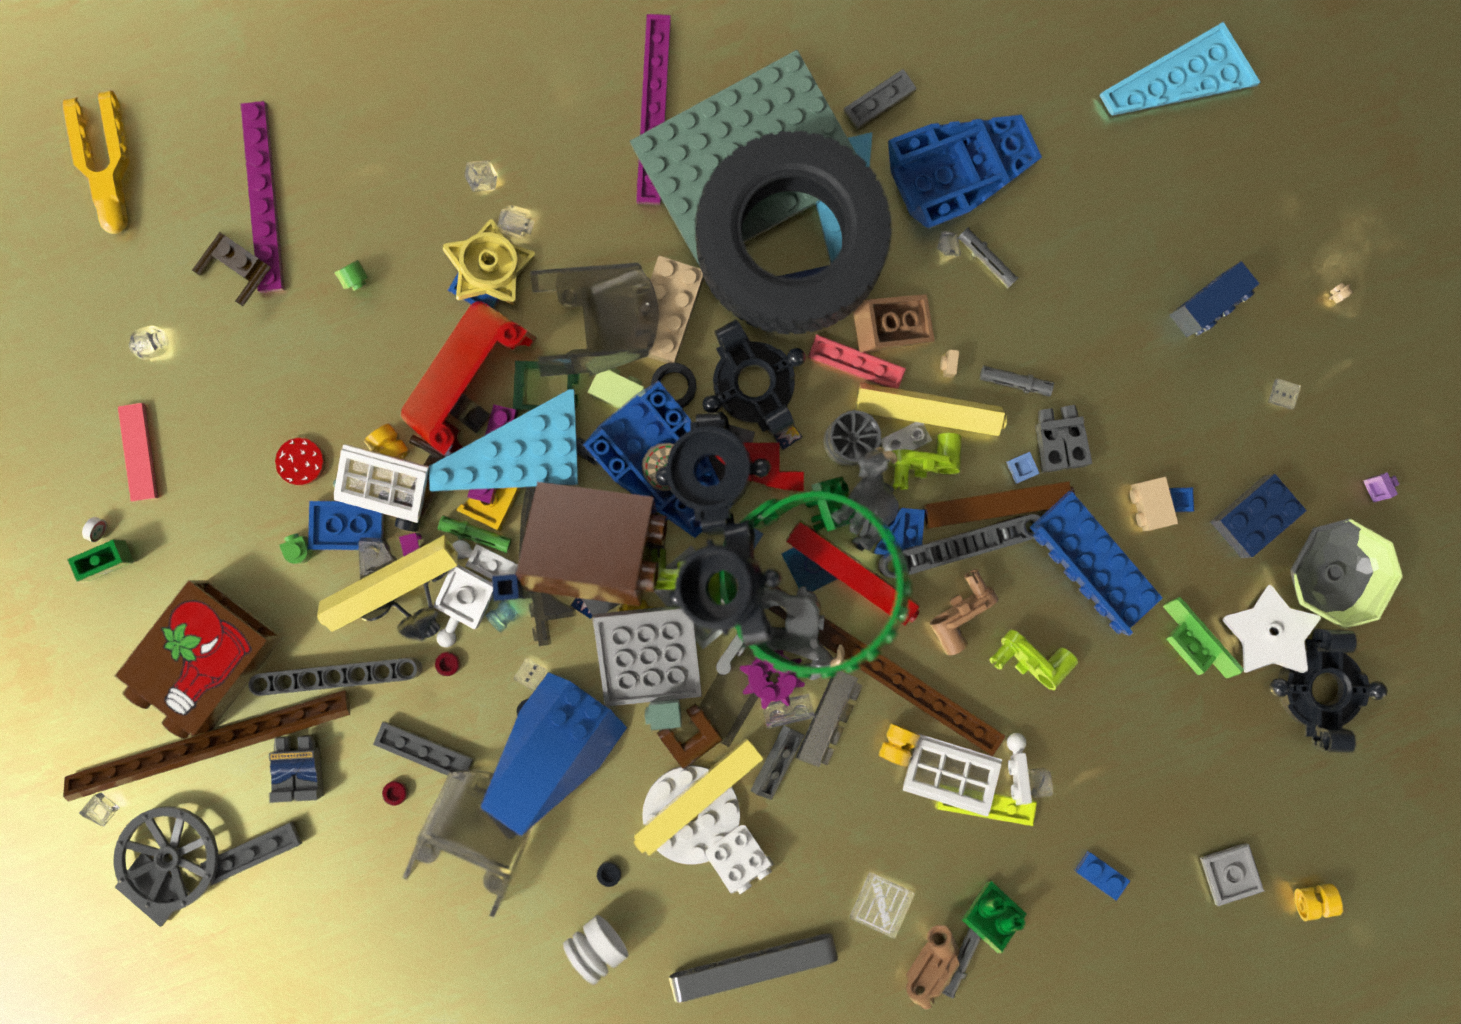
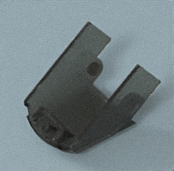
M639 263L530 271L532 291L534 293L557 291V298L561 305L565 307L582 306L587 348L571 350L563 355L538 357L541 377L589 373V376H593L649 356L657 336L658 303L652 282L643 272L642 266Z
M454 769L449 773L422 827L403 878L408 880L420 861L423 863L435 861L440 855L441 850L486 869L483 879L485 888L491 893L498 895L489 915L494 918L505 898L535 825L520 836L480 808L494 773L478 769H471L470 771H457V769Z

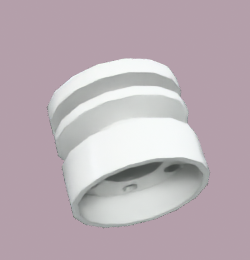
M596 915L583 926L585 935L577 931L573 934V939L568 938L563 943L566 955L574 968L585 980L594 985L600 981L601 976L608 974L606 963L615 968L629 956L617 932L599 915Z

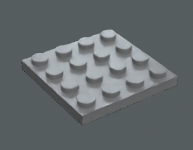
M667 606L593 614L606 707L702 697L694 622L685 615L680 607Z

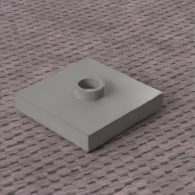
M1244 843L1200 857L1215 905L1221 906L1264 892L1249 844Z

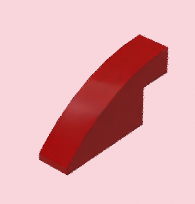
M742 442L750 452L753 462L756 459L765 458L771 465L770 473L762 478L754 475V482L783 490L804 491L803 471H780V443ZM715 456L721 463L725 465V462L722 460L721 457Z

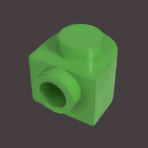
M359 260L334 272L344 289L352 287L353 290L364 286L366 284L365 279L368 278Z
M298 533L292 534L284 538L285 543L279 545L285 560L289 563L304 564L312 557L313 550L308 549V536L299 537Z

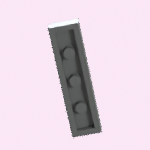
M386 721L382 722L373 743L377 747L461 782L465 781L474 759Z
M293 821L219 854L217 872L211 885L301 845L302 841ZM207 860L200 863V865L206 868Z

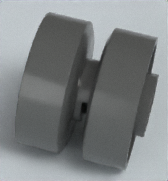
M857 410L845 412L836 418L826 429L823 440L824 448L827 455L835 463L842 466L858 465L860 458L869 450L880 446V427L876 420L865 412Z

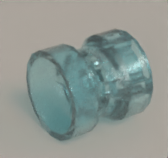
M502 600L498 604V608L490 610L486 617L502 633L507 628V624L515 622L520 615L507 600Z

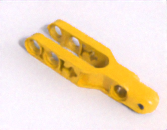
M113 90L98 93L110 164L103 171L96 172L91 143L88 142L85 126L87 122L83 119L78 98L64 99L63 110L73 164L89 179L92 199L97 208L101 227L112 234L120 233L128 225L122 178L129 166L130 158L119 100Z

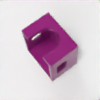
M412 533L399 537L403 556L419 549L418 540L422 539L421 533Z

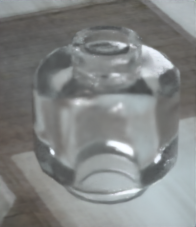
M509 205L506 209H501L497 227L500 228L503 235L521 240L525 237L526 233L531 234L534 220L530 219V212L528 210Z
M147 326L135 330L131 334L129 347L138 358L148 360L162 356L167 350L169 340L163 330L156 326Z

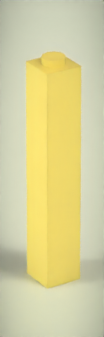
M860 383L856 410L867 414L1000 436L1001 429L1006 427L1007 415H1004L1005 412L1001 406Z
M443 535L321 600L317 613L318 620L333 632L458 566V552Z
M748 738L744 739L639 828L634 834L636 839L634 844L642 853L646 851L650 856L761 762L763 755Z

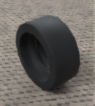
M677 362L666 363L653 374L651 385L657 381L661 382V379L670 372L682 374L688 382L687 393L675 401L683 408L689 405L695 397L697 390L696 378L685 365Z

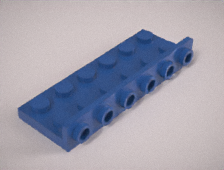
M1068 491L1030 527L1035 533L1033 535L1034 539L1041 546L1045 545L1050 550L1048 554L1057 564L1061 563L1064 566L1065 575L1071 581H1077L1081 586L1079 591L1087 599L1091 598L1096 603L1094 608L1103 617L1107 616L1111 621L1109 625L1116 633H1123L1128 636L1133 634L1130 628L1162 599V596L1073 492Z

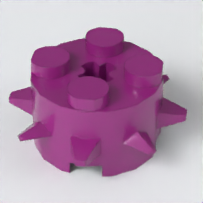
M774 650L780 656L788 659V657L784 656L783 650ZM756 657L751 665L740 666V670L748 675L749 681L747 687L742 691L743 694L755 693L761 698L762 709H766L771 701H782L786 706H789V695L793 692L794 688L804 687L805 683L797 678V672L789 670L787 673L781 672L773 668L774 664L766 660L762 661ZM800 658L791 660L799 664L802 662ZM770 670L773 673H779V676L776 677L778 680L774 683L771 680L766 681V677H768L767 672Z

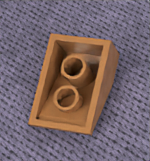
M927 294L868 299L853 311L860 353L935 341Z

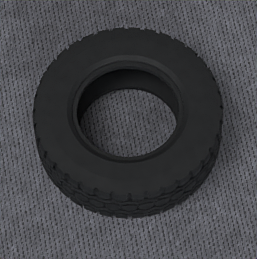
M791 130L779 131L775 135L773 132L762 135L760 139L758 137L746 142L745 146L742 144L732 151L731 156L728 155L720 162V167L717 166L709 177L710 180H707L696 212L695 238L697 257L703 277L711 292L728 311H731L740 320L746 321L747 324L753 327H760L761 330L772 333L775 331L778 334H804L806 331L811 333L822 330L823 327L832 326L838 323L839 320L841 321L849 316L852 311H855L864 302L876 285L885 265L891 242V213L887 197L883 195L884 189L880 181H876V174L870 166H866V162L858 154L855 156L854 151L843 144L841 146L839 141L830 137L826 139L821 134L813 132L812 134H807L808 131L795 130V133H791ZM796 191L809 194L822 201L835 215L841 230L842 248L835 260L819 273L797 279L773 275L757 265L744 246L741 229L748 213L764 198L780 192Z

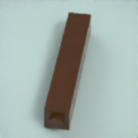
M1067 481L925 504L922 506L923 510H925L926 529L1048 510L1068 491L1075 494L1073 486H1070V482Z

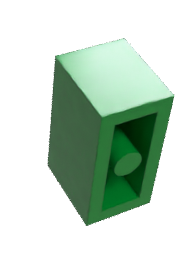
M110 540L67 559L76 582H90L134 563L125 540Z

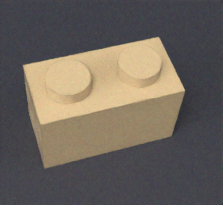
M1166 477L1131 485L1130 498L1132 503L1136 504L1138 511L1136 521L1143 531L1178 524Z

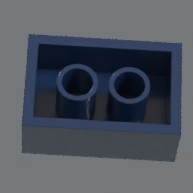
M1240 261L1216 277L1169 316L1186 337L1194 333L1198 336L1215 326L1217 320L1236 309L1235 306L1253 296L1255 294L1253 289L1260 283L1244 263Z
M1270 474L1259 479L1210 522L1241 558H1253L1307 510L1276 474Z

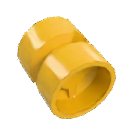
M389 423L374 430L364 440L370 451L403 460L410 453L409 448L402 440H396L398 434Z
M891 723L886 734L888 741L882 743L878 755L893 763L908 767L912 757L910 750L916 747L920 735Z
M1334 884L1317 885L1315 889L1310 886L1295 890L1296 907L1304 921L1320 919L1322 915L1328 918L1342 914L1341 897Z

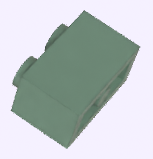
M680 699L650 702L649 707H646L645 722L646 725L650 724L651 730L681 727Z

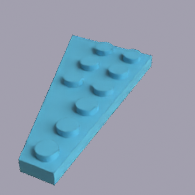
M1222 22L1103 91L1099 96L1111 116L1253 87L1257 86L1260 81L1225 23Z

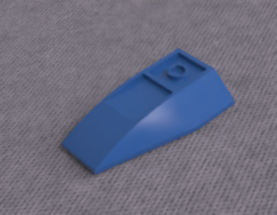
M657 381L634 395L603 421L583 445L617 484L631 494L654 497L658 513L667 516L668 520L696 538L703 531L701 520L695 521V510L682 503L673 494L672 490L661 491L652 487L645 480L642 473V460L652 446L664 442L675 444L681 436L691 430V419L660 381ZM708 456L702 459L696 471L699 482L704 486L717 485L720 481Z

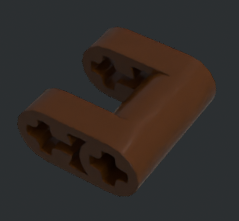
M696 703L689 707L686 712L699 731L684 743H681L671 728L660 729L657 732L660 740L683 769H686L723 741L718 730Z

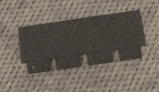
M837 671V677L830 678L797 752L796 759L820 767L821 763L829 764L835 751L829 747V744H838L844 727L838 724L840 721L847 723L854 707L848 701L849 699L857 701L863 685L857 683L859 678L843 671Z

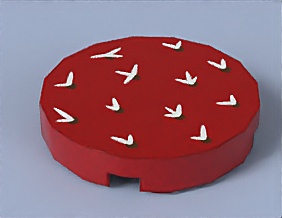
M299 437L290 439L282 444L276 453V470L280 477L289 484L308 485L319 479L323 473L325 457L321 448L315 442Z

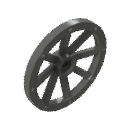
M164 806L143 812L126 825L116 842L113 865L116 879L129 899L151 911L171 912L194 903L205 894L215 878L219 854L217 842L211 829L198 815L180 807ZM170 816L176 818L170 845L155 822V817ZM184 822H187L198 832L201 838L180 848L179 842ZM145 823L160 849L133 842L130 839L134 832ZM205 845L207 856L206 868L183 858L184 854ZM129 849L154 856V861L128 873L126 851ZM169 853H170V854L172 855V857H173L172 860L169 858ZM179 866L203 877L196 889L189 895H187ZM158 868L160 869L149 895L146 896L133 884L132 879ZM169 871H171L179 900H156Z

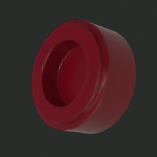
M453 652L441 653L435 660L436 671L442 676L454 675L460 669V659Z
M393 780L384 786L382 797L389 805H400L408 797V788L404 782Z

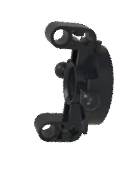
M737 319L715 330V337L720 345L716 350L721 359L715 368L713 376L715 395H708L704 398L702 402L703 409L707 413L718 412L722 408L728 416L739 422L758 424L761 431L765 432L767 430L772 438L794 427L795 422L787 406L791 401L795 387L793 366L799 367L804 364L806 360L805 352L800 348H793L786 356L781 349H777L770 344L757 341L750 342ZM759 367L768 374L770 386L763 395L750 397L740 390L738 378L746 368Z
M723 412L700 413L696 415V422H690L691 430L681 436L673 445L668 455L666 466L659 468L656 471L655 477L660 485H669L673 494L682 503L695 510V521L701 520L702 531L705 534L721 535L724 534L725 525L734 524V516L729 507L742 498L749 485L752 484L753 476L761 478L767 476L770 473L771 465L765 458H759L753 462L751 454L745 445L734 434L729 432V421ZM711 455L721 457L726 466L725 476L722 481L713 486L702 485L696 474L700 461Z
M1315 629L1312 639H1306L1305 651L1308 670L1301 673L1282 667L1279 677L1274 679L1269 686L1270 692L1275 697H1279L1286 713L1293 720L1305 726V736L1311 737L1313 747L1324 752L1353 753L1356 748L1355 734L1352 730L1344 729L1342 726L1349 723L1362 707L1367 706L1369 697L1373 700H1382L1388 693L1387 686L1380 681H1373L1369 684L1368 676L1346 654L1353 653L1356 650L1357 638L1352 630ZM1322 673L1331 674L1338 683L1337 696L1328 704H1320L1316 701L1312 691L1313 682Z

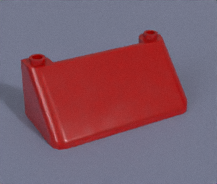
M482 301L472 303L401 410L403 421L443 455L450 456L452 453L462 449L463 446L458 440L461 430L446 421L445 418L496 341L515 351L521 345L531 348L537 337Z

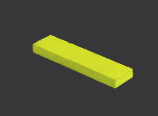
M940 784V788L956 793L959 792L960 787ZM965 788L963 795L982 801L984 791ZM994 793L988 817L938 801L936 808L1033 826L1037 802L1032 800L1030 804L1016 805V800H1013L1012 796Z

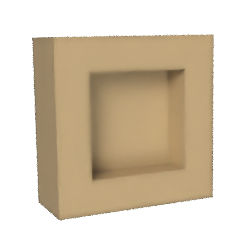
M949 350L945 356H942L940 370H944L943 377L953 378L957 374L958 350Z

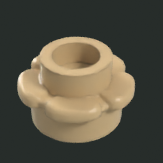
M1341 283L1330 291L1332 296L1329 297V300L1333 299L1338 304L1353 293L1350 289L1351 285L1345 286Z

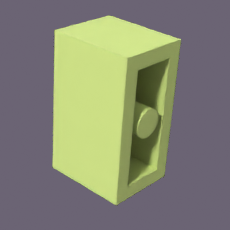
M608 365L607 368L600 366L588 393L619 409L645 388L641 386L642 381L632 376L626 379L619 375L621 371Z

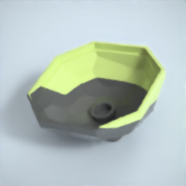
M1350 518L1313 528L1290 570L1299 603L1343 629L1379 620L1403 577L1393 543Z

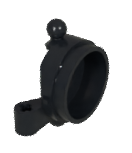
M750 520L725 525L724 537L726 545H715L713 540L710 539L707 540V546L690 555L678 571L675 589L670 592L669 600L672 605L680 607L685 615L695 624L709 630H722L723 636L729 635L730 629L740 625L745 646L771 642L773 632L764 611L762 597L765 594V586L768 588L778 587L782 581V576L774 568L767 569L762 573L760 566L756 564L754 555L755 530ZM720 571L732 573L738 583V593L735 599L726 605L716 603L709 594V582Z

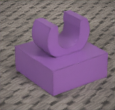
M1388 472L1369 477L1363 481L1373 503L1392 498L1398 494L1395 487L1399 485L1396 476L1389 477Z

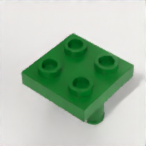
M843 476L811 485L813 492H827L846 498L850 496L849 487L844 481ZM832 500L805 503L808 508L816 505L819 506L821 514L811 518L812 523L820 521L819 524L813 525L816 531L826 528L828 532L851 524L850 520L857 512L856 510L851 514L847 521L843 519L838 524L831 515L840 509L844 503Z
M988 881L962 918V921L997 953H1002L1015 932L1025 927L1024 918L1027 913L992 881Z

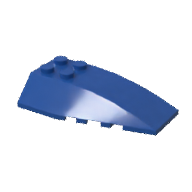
M1022 115L994 117L991 120L974 119L971 122L962 123L954 121L939 125V123L929 124L888 141L890 173L910 216L928 229L971 212L1042 158Z
M548 672L519 711L480 808L522 836L600 768L627 727L609 708L575 684Z

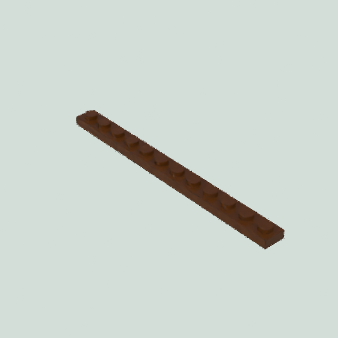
M774 605L768 609L782 619H786L787 612L780 605ZM825 618L824 629L819 630L818 637L823 646L837 654L838 646L842 645L846 661L854 658L868 647V645ZM880 655L872 662L867 660L859 664L861 671L991 756H994L1006 737L883 655Z
M346 690L65 776L63 798L68 802L348 716L350 715L349 694Z

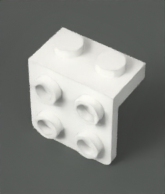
M745 825L737 827L705 852L731 894L737 891L739 894H742L752 887L750 882L756 877L759 880L763 879L772 872L770 867L774 865L770 857L764 854Z

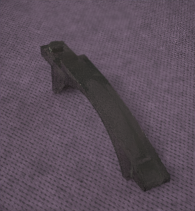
M526 487L521 511L519 558L536 487ZM521 584L522 599L532 598V603H529L531 618L535 617L536 627L532 628L534 641H538L539 646L550 645L551 637L548 620L577 616L576 608L563 603L552 594L526 591Z

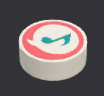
M98 517L90 518L83 527L82 534L84 539L91 542L100 540L106 530V522Z

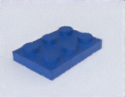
M309 501L308 549L383 550L384 513L340 501Z

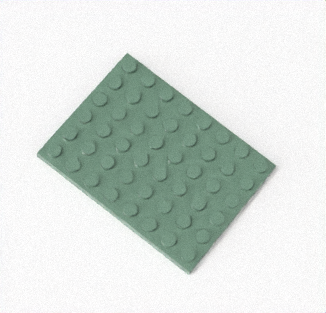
M798 50L630 140V145L699 267L695 238V219L698 202L707 180H710L709 177L717 166L720 167V162L728 155L731 156L732 151L742 144L745 146L746 142L758 137L760 139L762 135L773 132L775 135L779 131L790 130L791 133H795L796 130L808 131L807 134H812V132L821 134L826 139L830 137L839 141V145H846L854 151L855 156L857 155ZM796 191L780 192L764 198L751 209L745 218L741 229L743 243L819 203L820 200L809 194Z

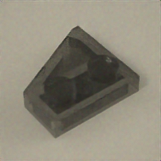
M364 537L359 539L360 580L397 561L396 557L392 555L391 548L386 539Z

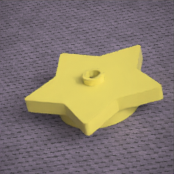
M492 219L476 235H473L468 240L443 244V251L459 271L456 291L457 300L488 294L509 304H515L516 277L534 260L535 252L511 244L502 235Z

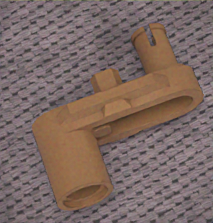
M978 569L971 570L972 575L969 573L964 575L973 594L964 600L960 595L951 598L950 603L952 607L930 621V625L947 655H955L968 646V642L959 626L992 607L999 600L993 587L986 586Z
M936 925L929 930L927 935L929 943L925 944L906 974L908 978L906 992L909 998L923 1009H930L932 1007L930 1002L934 1004L933 997L942 994L945 987L950 984L952 976L960 965L958 961V944L951 931L944 925Z

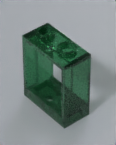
M515 361L513 409L518 412H529L540 406L526 404L528 371L568 372L567 390H575V384H579V370H576L574 363ZM575 394V408H578V394Z

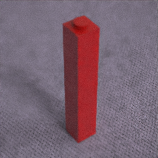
M800 519L786 538V542L891 616L895 606L897 587ZM909 597L908 617L905 622L901 623L904 626L908 622L912 623L920 613L918 602Z

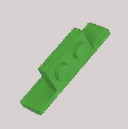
M1177 597L1164 604V609L1178 623L1166 640L1197 675L1205 673L1212 663L1225 678H1230L1243 672L1242 666L1181 597Z

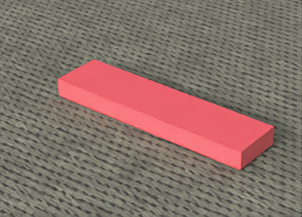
M816 335L808 356L809 359L875 384L895 389L899 388L906 370L904 367L865 352L860 353L857 349L820 335Z
M137 403L118 406L131 502L156 499L158 494L145 404Z

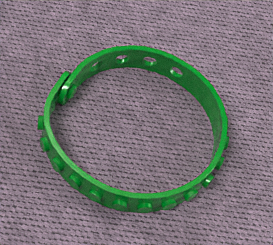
M812 491L795 494L780 501L777 498L770 499L740 522L750 520L754 528L760 529L765 526H771L779 520L781 515L803 503L819 500L845 503L865 516L875 526L885 541L896 570L897 596L891 617L877 639L860 654L841 664L831 667L802 665L780 656L765 643L749 646L757 658L774 664L773 668L784 673H787L788 670L797 672L796 676L811 678L812 674H821L822 678L837 677L836 672L846 670V673L849 674L861 668L859 664L867 660L872 662L882 654L880 650L887 643L891 644L899 634L897 630L901 623L906 621L909 614V597L912 596L913 584L910 581L904 553L885 522L866 506L852 499L827 492ZM720 571L719 591L726 605L731 603L738 593L736 578L728 571ZM739 625L735 629L737 630L738 637L743 642Z

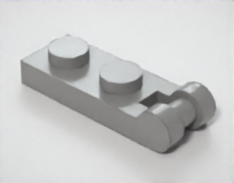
M737 634L717 662L716 669L719 674H728L731 670L730 662L735 654L740 657L746 648Z

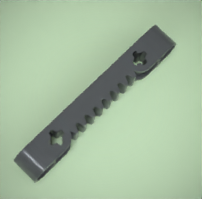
M1035 514L1021 515L986 525L985 527H979L957 535L902 549L909 575L1032 540L1035 533L1033 530L1030 533L1026 530V523L1030 520L1034 524L1040 516ZM891 553L883 555L878 563L880 573L889 578H897L896 571L891 573L888 569V562L892 560Z

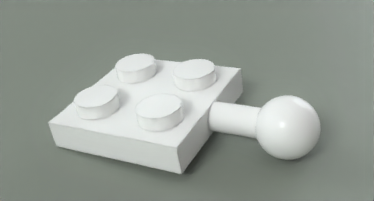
M460 565L450 569L433 606L451 616L446 628L441 629L437 634V642L442 647H450L455 643V629L459 621L473 629H477L493 597V585L490 581Z

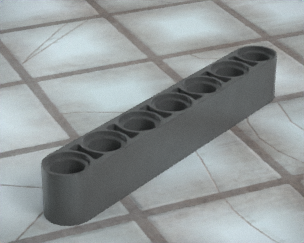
M415 657L265 672L252 676L248 687L252 694L263 696L407 681L420 675L422 664ZM407 662L411 663L414 667L412 675L404 672V665ZM382 665H386L389 668L387 678L380 674V667ZM358 667L362 668L365 672L363 680L356 677ZM334 670H337L341 675L338 683L332 679V672ZM310 672L316 676V683L314 685H311L307 679ZM286 675L292 680L289 688L283 682ZM261 678L267 681V688L265 690L259 685Z
M827 933L678 971L671 974L669 980L675 1002H685L836 962L838 955L833 935Z

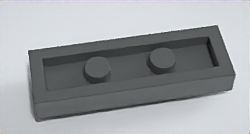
M902 69L846 106L844 113L855 129L858 130L914 93L917 88L905 70Z
M785 725L783 726L750 791L772 800L805 736L804 734Z

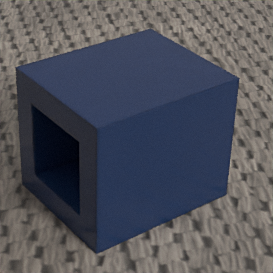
M516 574L492 576L494 601L523 598L522 584Z

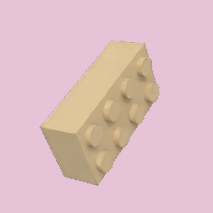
M660 255L658 256L628 345L631 352L664 363L677 362L704 281L701 269Z

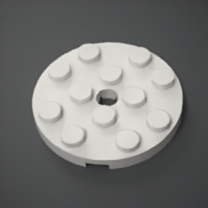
M690 765L686 769L680 766L669 770L659 777L646 796L643 806V825L709 769L698 765ZM732 786L699 813L695 821H690L659 847L657 851L666 858L681 864L708 862L709 859L705 854L706 850L739 827V803Z

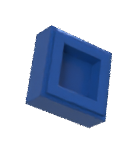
M1193 487L1169 488L1175 512H1194Z

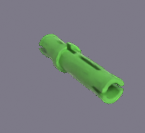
M444 515L441 517L438 525V530L456 535L458 539L463 540L465 538L505 553L508 552L512 542L511 538L470 525L467 521H457Z

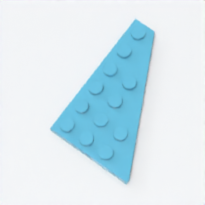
M569 389L429 466L430 491L536 487L537 482L578 485L575 390Z

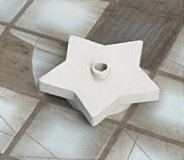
M1268 585L1253 609L1227 615L1223 618V622L1242 643L1243 669L1245 673L1270 664H1277L1304 673L1308 670L1304 641L1321 617L1289 608L1271 585ZM1269 629L1274 630L1277 635H1271Z

